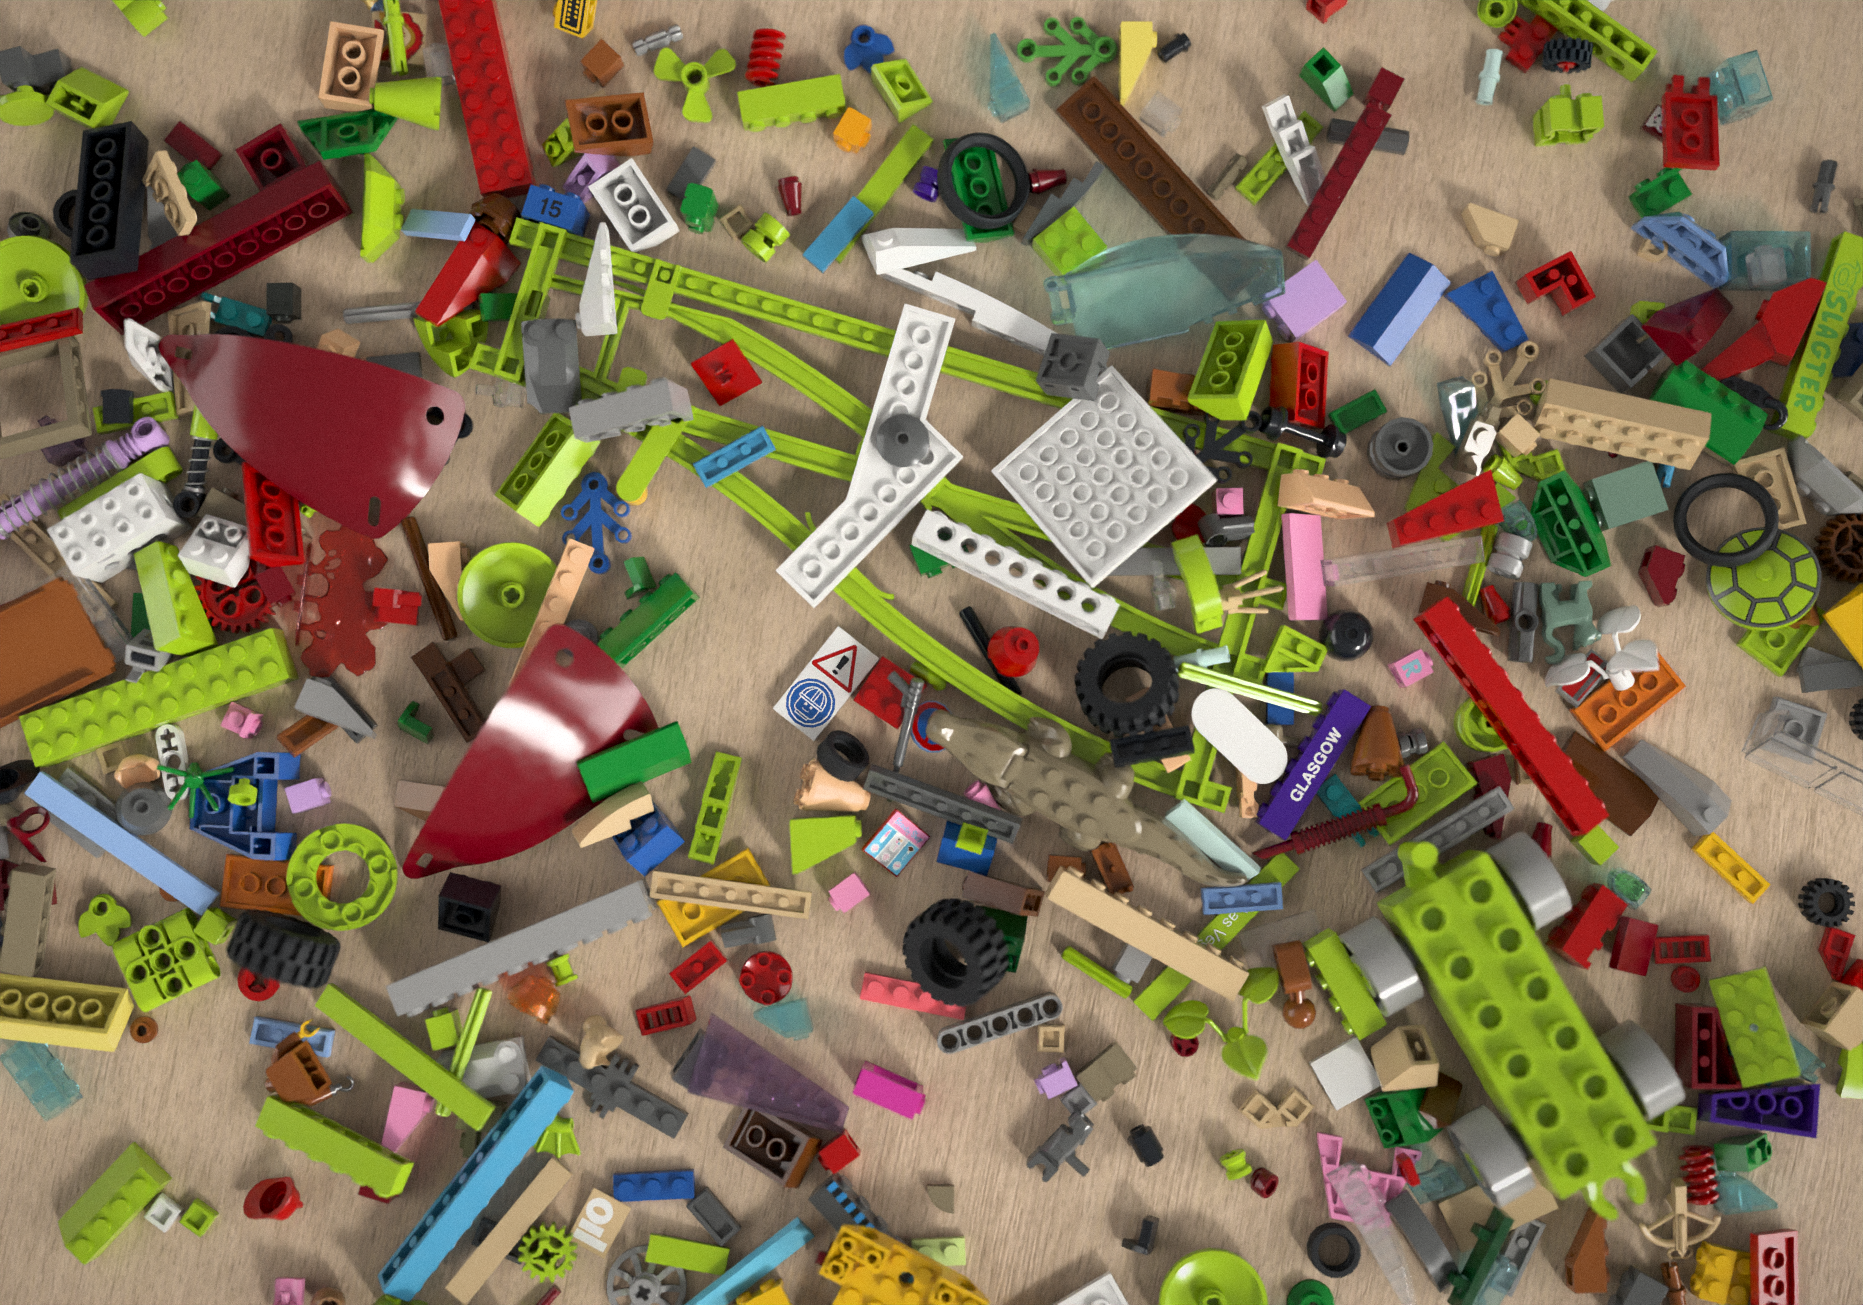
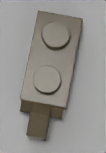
M1486 402L1481 415L1477 414L1475 419L1471 418L1452 464L1453 469L1479 476L1499 429L1500 421L1498 418L1502 408L1496 404Z

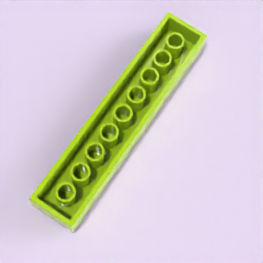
M270 628L167 664L158 672L152 670L144 672L137 683L124 679L19 716L35 767H51L91 753L98 748L112 743L125 741L156 730L162 725L173 724L230 704L231 702H236L298 680L299 677L283 630Z

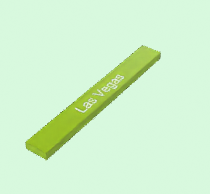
M1282 853L1273 856L1260 869L1259 874L1254 876L1247 884L1281 882L1283 887L1300 868ZM1259 911L1217 914L1196 935L1199 938L1198 942L1205 946L1207 943H1210L1222 950ZM1167 965L1133 1000V1003L1153 1021L1193 979Z

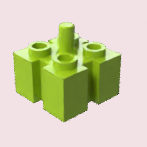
M1561 85L1560 95L1551 96L1541 106V109L1533 115L1535 146H1552L1557 143H1566V145L1586 144L1593 138V134H1597L1604 127L1602 96L1582 93L1577 95L1576 99H1572L1571 85Z

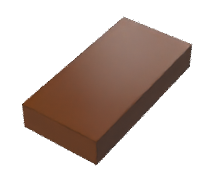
M306 715L279 733L277 740L295 758L337 729L338 726Z

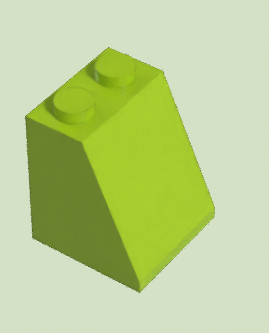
M856 815L790 819L792 874H798L855 844L858 841V837L862 836V820H857Z

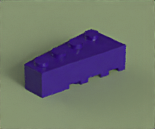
M1796 1083L1699 1093L1697 1120L1817 1138L1820 1084Z

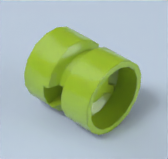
M764 212L755 223L756 229H749L741 239V242L754 256L767 263L775 254L774 247L781 246L790 234L774 217Z

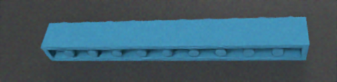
M541 1065L379 1272L378 1279L383 1293L410 1302L414 1295L422 1289L425 1281L437 1270L443 1258L454 1248L465 1230L470 1228L476 1216L487 1206L498 1188L502 1187L506 1178L520 1164L523 1156L537 1142L538 1137L545 1128L553 1122L563 1105L570 1100L574 1090L566 1076Z

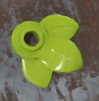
M98 894L90 901L89 910L80 916L78 925L79 935L83 938L97 933L99 938L110 947L118 940L121 932L120 928L131 927V916L126 908L117 905L113 896ZM103 902L107 904L108 908L106 911L101 909Z

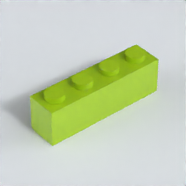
M840 74L737 92L745 131L759 132L764 130L765 127L774 125L782 128L789 126L791 122L797 121L810 123L815 121L816 118L825 116L833 119L840 117L842 113L846 112Z
M1327 928L1302 943L1306 951L1304 952L1306 961L1310 967L1314 966L1317 970L1318 975L1315 978L1323 990L1327 989L1331 995L1328 1001L1336 1013H1341L1344 1020L1340 1022L1348 1035L1353 1034L1360 1041L1387 1025L1336 932Z

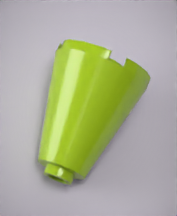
M434 76L376 83L375 88H370L369 104H374L376 111L439 131L442 77Z

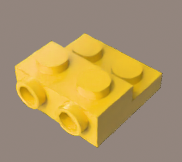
M1703 1240L1701 1247L1696 1252L1697 1265L1695 1273L1690 1278V1293L1699 1299L1725 1305V1303L1730 1305H1748L1750 1296V1252Z

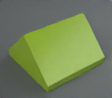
M906 59L874 64L871 67L872 82L898 123H901L933 102Z

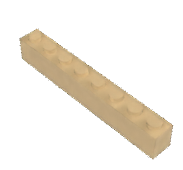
M1060 865L1045 891L1047 899L1225 998L1234 1001L1249 975L1243 967L1245 965L1244 962L1232 955L1229 959L1221 955L1222 950L1210 943H1207L1206 946L1199 943V938L1187 930L1181 933L1174 929L1176 925L1168 919L1162 917L1161 920H1158L1151 916L1153 912L1140 904L1136 908L1128 903L1130 899L1116 891L1113 895L1106 891V886L1098 880L1092 879L1090 882L1082 877L1083 873L1072 866L1066 869Z

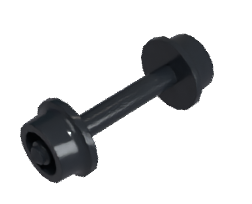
M1268 406L1260 415L1262 425L1258 430L1266 434L1269 440H1277L1283 432H1287L1317 443L1316 452L1322 458H1338L1346 446V434L1339 431L1336 425L1329 424L1319 433L1287 421V408L1283 406H1278L1277 408Z

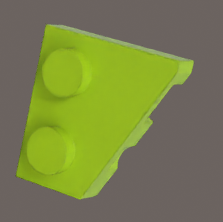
M1280 625L1261 671L1265 673L1318 672L1326 656L1327 649L1324 645L1290 627Z

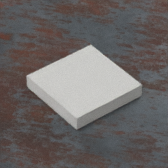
M1355 1036L1309 1062L1336 1110L1381 1086L1374 1067Z

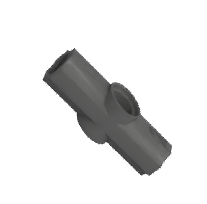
M1332 118L1327 132V142L1343 145L1356 122ZM1385 127L1372 150L1404 155L1409 144V131Z
M1513 582L1511 618L1507 620V627L1510 630L1507 661L1519 663L1533 662L1534 634L1539 623L1536 615L1538 584ZM1520 616L1525 617L1527 620V627L1525 629H1522L1518 624Z

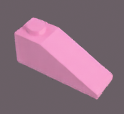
M400 1082L395 1085L381 1145L396 1153L427 1113L431 1112L434 1097L416 1084Z

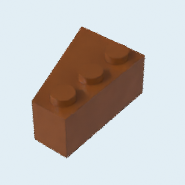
M1152 369L1147 378L1145 402L1149 406L1179 414L1204 416L1206 413L1189 403L1187 399L1195 375Z

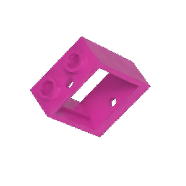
M866 1060L854 1084L852 1093L913 1120L915 1113L920 1115L926 1101V1095L923 1094V1085Z

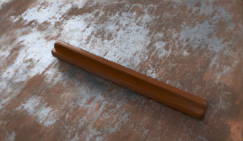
M413 516L402 519L401 524L442 639L444 641L455 639L458 634L442 590L429 570V554L417 520Z

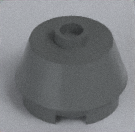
M150 782L136 783L126 788L118 797L115 807L116 817L120 825L128 832L136 835H150L161 830L170 820L172 810H168L167 807L171 799L167 796L165 790L157 784Z

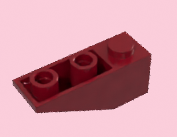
M1496 753L1466 762L1468 772L1477 782V785L1474 787L1475 794L1473 795V800H1476L1497 786L1501 787L1508 798L1512 779L1504 753ZM1505 815L1482 828L1484 833L1489 835V838H1501Z

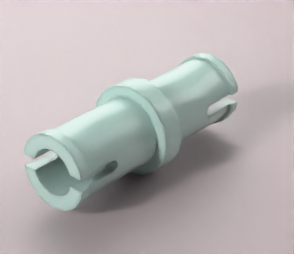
M1486 50L1483 71L1479 73L1480 86L1476 98L1477 104H1493L1496 83L1500 81V74L1498 73L1503 56V51Z
M1225 645L1209 650L1197 649L1194 653L1174 656L1173 660L1178 673V666L1182 662L1207 668L1210 665L1230 662L1228 647Z

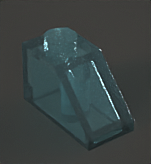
M807 997L756 1009L753 1012L754 1019L785 1038L793 1037L794 1041L808 1038L809 1033L814 1030Z
M1721 1171L1719 1176L1713 1177L1718 1183V1186L1714 1189L1719 1191V1197L1716 1199L1718 1202L1713 1204L1714 1209L1724 1215L1778 1209L1776 1201L1749 1180L1736 1174V1172Z

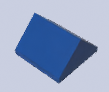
M947 820L936 862L988 875L997 838L987 835L981 855L957 848L955 846L962 825Z

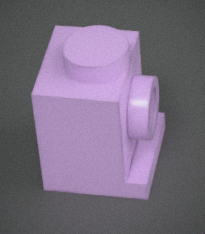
M1065 1057L1060 1059L1061 1064L1058 1066L1056 1063L1044 1067L1041 1070L1042 1074L1034 1079L1040 1094L1046 1093L1048 1099L1078 1086Z

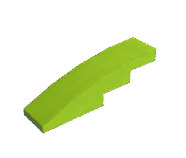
M716 751L702 798V806L695 826V834L688 859L714 865L742 761L741 757Z

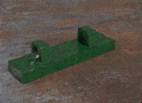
M1494 1206L1485 1226L1474 1222L1470 1231L1475 1234L1478 1240L1462 1272L1458 1273L1450 1270L1446 1278L1454 1286L1447 1300L1450 1305H1473L1515 1221L1504 1210Z

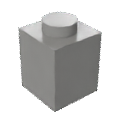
M1125 943L1112 966L1117 971L1115 976L1128 984L1131 980L1138 983L1152 956Z

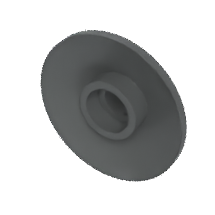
M908 414L894 415L885 420L880 426L876 437L877 449L881 457L893 466H913L920 462L928 451L929 434L927 428L914 416ZM906 435L908 437L907 443H899L898 437Z

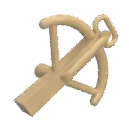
M1682 1178L1670 1179L1671 1193L1666 1196L1672 1212L1647 1227L1644 1223H1640L1639 1229L1650 1242L1662 1247H1671L1667 1250V1257L1670 1260L1689 1259L1694 1254V1250L1690 1245L1697 1244L1708 1238L1718 1227L1721 1217L1715 1215L1712 1220L1687 1211L1686 1185ZM1687 1216L1710 1224L1699 1234L1687 1237ZM1672 1219L1673 1239H1662L1650 1233L1651 1230ZM1678 1251L1680 1256H1671V1252Z

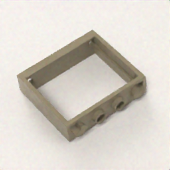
M72 336L0 352V370L59 354L68 418L65 421L2 437L0 424V460L92 435L80 344Z

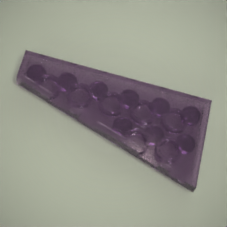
M711 1012L687 1088L688 1093L842 1133L849 1106Z

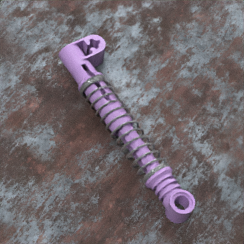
M141 418L132 426V434L129 432L125 434L126 438L121 436L119 440H107L101 444V447H95L96 455L86 452V460L77 457V466L68 462L67 470L58 468V476L49 473L48 479L40 478L38 485L30 484L29 490L21 489L19 496L12 494L10 501L2 500L0 506V539L5 540L9 536L11 537L14 530L19 532V527L22 525L29 527V521L32 519L38 521V516L41 514L47 516V511L51 508L57 510L56 506L58 504L66 505L65 495L68 494L72 499H75L72 491L78 489L84 494L85 492L81 487L87 483L93 489L94 486L91 480L96 478L102 483L103 480L100 475L106 473L111 478L110 469L114 468L121 472L129 466L132 459H138L137 455L143 456V451L145 453H152L159 448L167 447L170 441L169 435L153 418ZM97 448L100 449L102 453L98 454ZM88 454L92 455L93 458L89 460ZM79 459L82 460L84 463L80 465ZM69 465H72L75 468L70 470ZM60 470L64 471L65 474L61 476ZM51 475H53V476L56 477L57 479H55V480L52 481V480H51Z

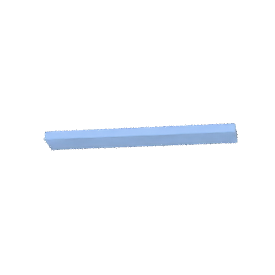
M39 772L24 793L199 915H204L205 911L210 908L220 894L146 841L125 830L117 821L46 772Z

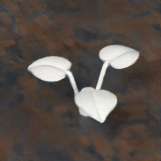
M1636 605L1619 607L1607 612L1598 620L1597 629L1602 634L1612 633L1616 654L1607 663L1605 671L1592 660L1586 661L1587 658L1583 653L1569 654L1560 663L1551 666L1545 678L1546 688L1554 685L1563 686L1577 683L1583 680L1590 672V667H1593L1602 675L1603 679L1609 678L1613 687L1621 691L1630 688L1634 684L1635 679L1631 671L1658 670L1657 647L1653 641L1648 639L1636 640L1627 644L1624 650L1620 648L1618 633L1630 632L1638 625L1641 618L1639 608Z

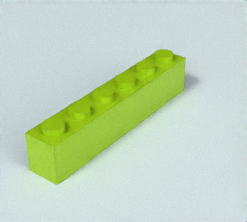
M279 1095L267 1096L255 1124V1127L263 1130V1134L266 1137L286 1142L285 1146L287 1148L307 1153V1157L310 1160L330 1165L329 1169L331 1171L351 1176V1180L354 1183L363 1186L368 1185L375 1189L374 1193L382 1197H390L402 1193L415 1163L305 1105L298 1104L295 1101L283 1102Z

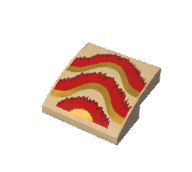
M373 11L371 28L384 30L379 65L391 67L387 30L382 20L385 14L384 11ZM401 12V17L404 18L405 23L402 28L407 66L423 69L427 14Z

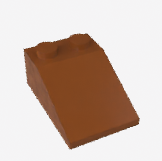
M644 92L565 100L575 153L620 157L651 154L654 142Z

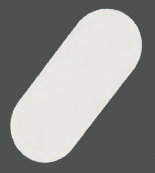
M1213 688L1204 691L1196 698L1192 707L1194 726L1249 780L1259 784H1267L1277 780L1283 774L1287 765V752L1283 743L1230 692Z

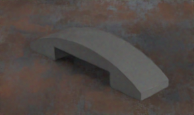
M1405 1189L1385 1203L1384 1206L1396 1225L1407 1237L1425 1266L1426 1273L1436 1289L1441 1293L1451 1285V1282L1446 1279L1450 1270L1460 1272L1436 1230L1410 1193Z

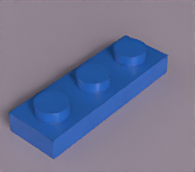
M694 1169L614 1173V1199L620 1202L695 1198Z

